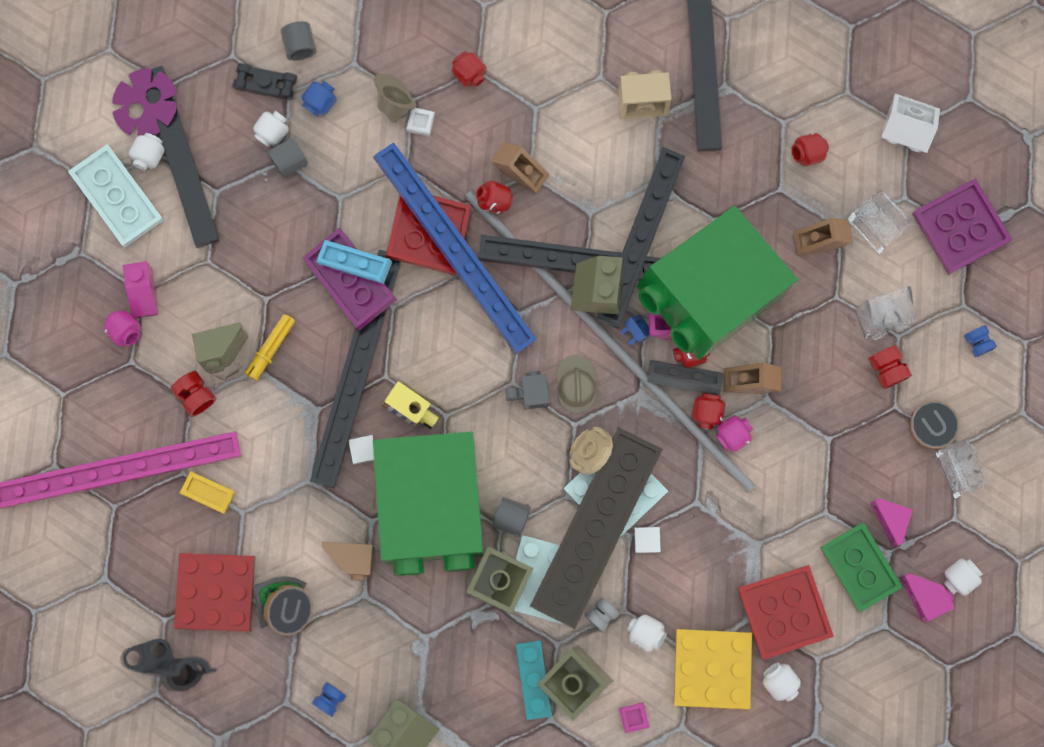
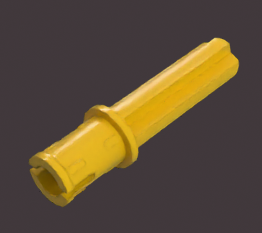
M285 314L281 317L259 352L256 351L254 353L256 355L244 372L246 376L251 379L253 378L254 381L259 380L268 364L272 363V357L295 324V320Z

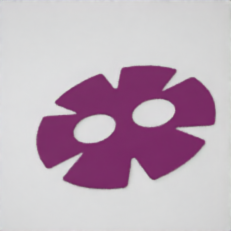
M152 69L136 70L129 74L133 87L123 81L117 86L112 104L124 105V107L112 113L116 124L128 135L132 133L137 124V136L144 135L145 133L156 135L160 132L156 119L165 125H169L173 119L177 102L165 101V99L176 95L177 92L170 78L161 71L157 73L151 82ZM151 87H156L161 92V98L156 103H149L146 100V92ZM133 103H140L143 106V114L138 119H132L128 115V108Z

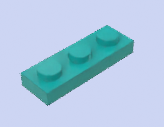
M541 641L516 644L526 718L531 720L551 717L549 696L537 685L546 675Z

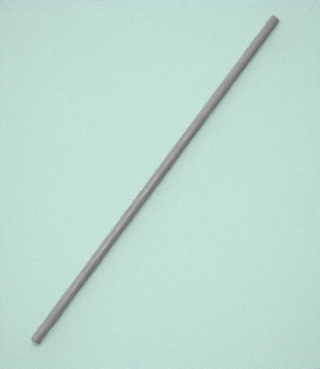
M469 191L464 196L502 237L517 239L494 214L479 208L476 195L472 191ZM533 268L571 308L572 295L547 269ZM574 311L748 492L756 486L658 384L647 382V372L589 312Z

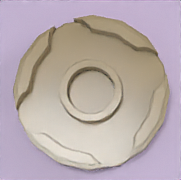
M592 427L594 429L590 431L587 429L575 439L570 451L572 454L570 464L577 472L584 475L593 474L600 470L609 459L613 447L612 437L602 428Z

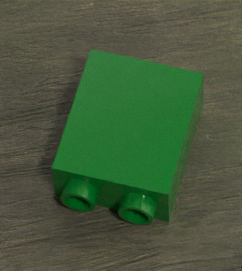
M734 205L651 265L637 284V288L640 290L639 299L643 307L653 315L660 314L672 328L670 335L675 345L685 353L692 352L700 361L782 299L798 281V278Z
M473 431L373 440L381 561L385 565L393 564L394 576L424 574L423 561L434 560L444 561L445 572L474 569L473 557H481L484 554Z

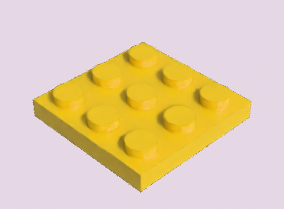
M676 629L674 706L750 709L752 633Z

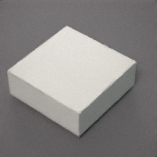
M419 108L412 109L406 131L430 137L435 112Z
M373 435L348 440L354 465L374 461Z
M660 527L634 528L635 553L661 552Z

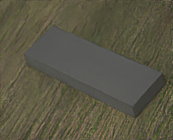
M650 360L647 382L720 395L723 373L693 367L684 368L682 365Z

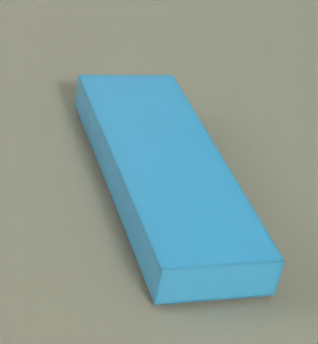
M324 240L316 261L319 265L384 284L392 264L390 259Z

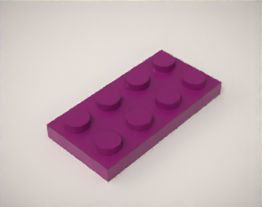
M340 227L324 239L357 249ZM323 240L307 253L303 260L354 326L360 331L397 299L385 283H377L319 265L316 261L324 243Z

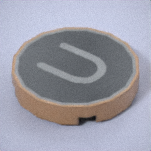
M928 401L919 405L913 411L910 419V432L913 439L920 446L933 450L949 446L957 438L960 430L956 411L950 405L941 401Z
M283 585L274 593L272 592L264 605V619L268 626L274 632L284 636L294 635L302 631L312 616L313 604L310 595L304 589L295 585Z

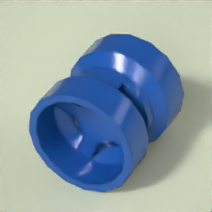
M986 325L964 335L967 343H970L972 346V353L975 358L997 348L995 341L991 340L988 335L989 330Z
M326 682L322 687V693L320 696L315 697L312 704L330 717H333L337 711V705L344 701L346 695Z

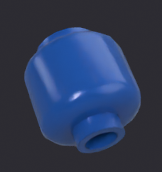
M313 81L301 97L304 102L302 106L316 117L319 114L322 116L326 115L337 101V97L333 94L335 88L326 81H323L321 84Z

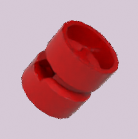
M897 345L888 347L868 358L873 370L880 373L877 378L883 389L897 385L912 376L907 364L901 363L903 356Z
M191 371L183 375L170 388L179 401H184L182 406L190 417L201 414L211 407L217 399L209 387H203L205 382L197 371Z

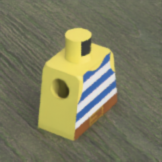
M399 381L394 385L381 405L412 426H416L420 422L431 430L439 418L427 410L430 406L428 401ZM409 405L417 407V414L409 411Z

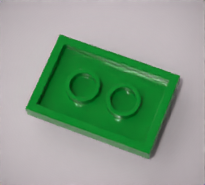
M864 522L820 547L858 613L903 587Z

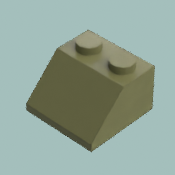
M596 256L576 263L571 311L620 314L625 275L623 257Z
M239 322L192 334L198 363L206 372L210 371L211 374L222 372L224 367L230 366L248 339V333Z
M488 546L466 594L512 614L533 568Z
M576 645L562 657L537 685L574 721L597 699L613 680L579 645Z
M396 699L367 739V742L374 747H427L439 728L401 700Z

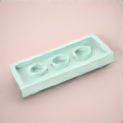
M108 144L68 171L124 248L164 221Z

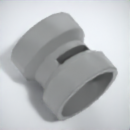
M601 597L596 603V608L589 610L585 617L603 633L608 628V623L611 620H615L620 614Z

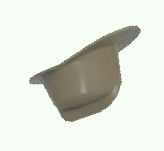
M378 74L375 76L374 83L379 92L377 107L386 114L391 122L396 123L399 118L406 116L409 110L416 108L417 104L411 97L407 87L399 79L388 74Z
M579 355L568 356L562 360L557 370L558 399L563 408L570 412H585L592 407L596 399V373L594 366L590 360Z

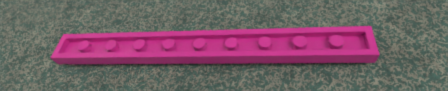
M235 431L0 482V509L242 457L238 434Z

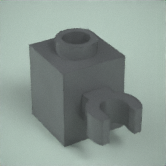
M540 371L527 372L526 376H522V388L505 389L506 401L523 399L525 410L549 407L546 374H540Z

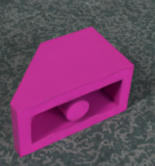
M147 261L124 264L125 289L133 317L140 318L158 315L153 268Z
M910 573L900 577L922 623L955 608L952 604L954 603L952 593L949 589H945L943 585Z

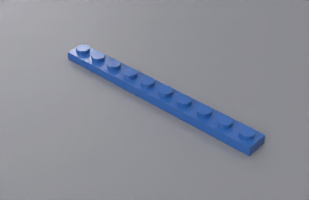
M393 142L375 154L373 159L513 352L517 354L537 340L396 144Z

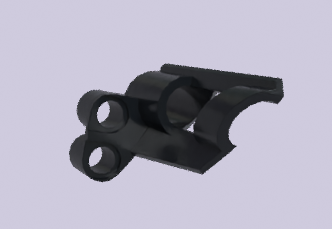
M161 638L126 648L120 656V662L127 670L160 677L162 685L166 689L175 692L187 691L200 682L203 674L217 672V669L211 668L209 663L200 657L174 659L169 643ZM155 643L161 644L164 649L163 654L159 658L155 657L151 652V648ZM131 651H135L139 655V662L135 666L127 662V655ZM184 666L188 671V677L184 684L178 686L173 683L172 677L180 676V671Z

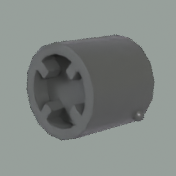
M293 22L281 28L280 32L287 59L299 61L316 54L317 50L308 22Z
M286 137V141L267 152L272 163L283 178H286L301 167H307L308 161L292 137Z
M503 497L492 527L510 533L514 537H520L531 507L528 504L524 505Z

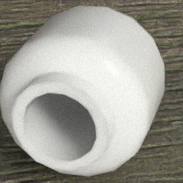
M277 111L273 114L264 112L253 126V130L256 133L254 137L267 147L271 145L278 146L289 131L288 126L285 124L287 119Z
M149 133L137 136L129 151V157L134 161L133 165L144 171L147 168H156L165 150L162 140Z
M965 559L957 560L944 573L947 578L944 584L953 594L959 592L961 595L967 596L982 583L980 576L983 574L970 559L968 561Z
M642 615L638 619L633 618L627 629L630 632V642L646 652H651L654 649L658 650L666 638L664 625L649 615Z
M775 663L766 669L763 674L765 676L763 685L775 700L791 701L798 695L801 681L788 664Z

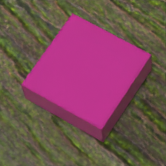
M644 702L619 708L625 733L650 727Z

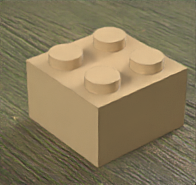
M654 70L648 74L629 72L624 76H620L618 89L620 119L668 116L671 104L669 72L663 73L660 70Z

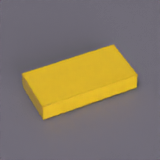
M190 471L180 491L181 495L224 515L236 493Z

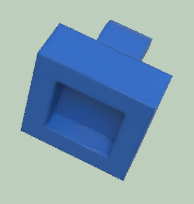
M641 315L633 316L624 322L627 327L621 330V334L624 335L629 331L633 334L632 340L628 342L629 345L651 337L649 336V326Z

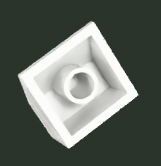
M894 94L883 127L882 138H885L886 141L892 144L899 143L908 146L909 149L915 152L923 151L927 153L938 129L940 109Z

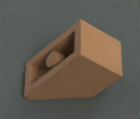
M503 142L491 160L506 176L534 193L538 192L549 175L519 145Z
M830 218L793 232L797 255L831 251L853 243L849 220Z
M756 363L724 368V392L764 394L781 391V367Z
M322 542L323 549L346 575L351 576V580L366 581V577H372L373 545Z

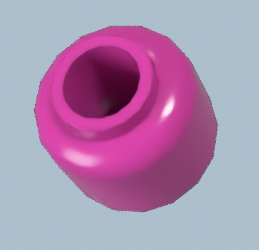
M122 310L112 312L107 316L104 332L114 344L118 346H131L140 337L141 326L129 312Z
M733 415L717 427L718 434L715 436L726 451L730 449L732 452H737L752 441L750 432L753 428L746 418L741 420L738 416Z

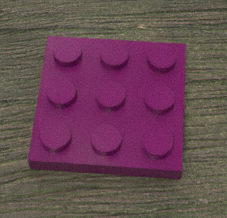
M976 178L912 213L948 275L1013 240Z

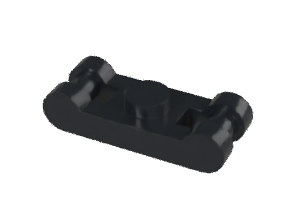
M242 63L237 65L236 72L238 75L232 85L234 89L292 100L294 94L292 88L296 84L297 75L255 68ZM247 76L253 77L252 83L246 82ZM278 82L284 83L283 88H277Z

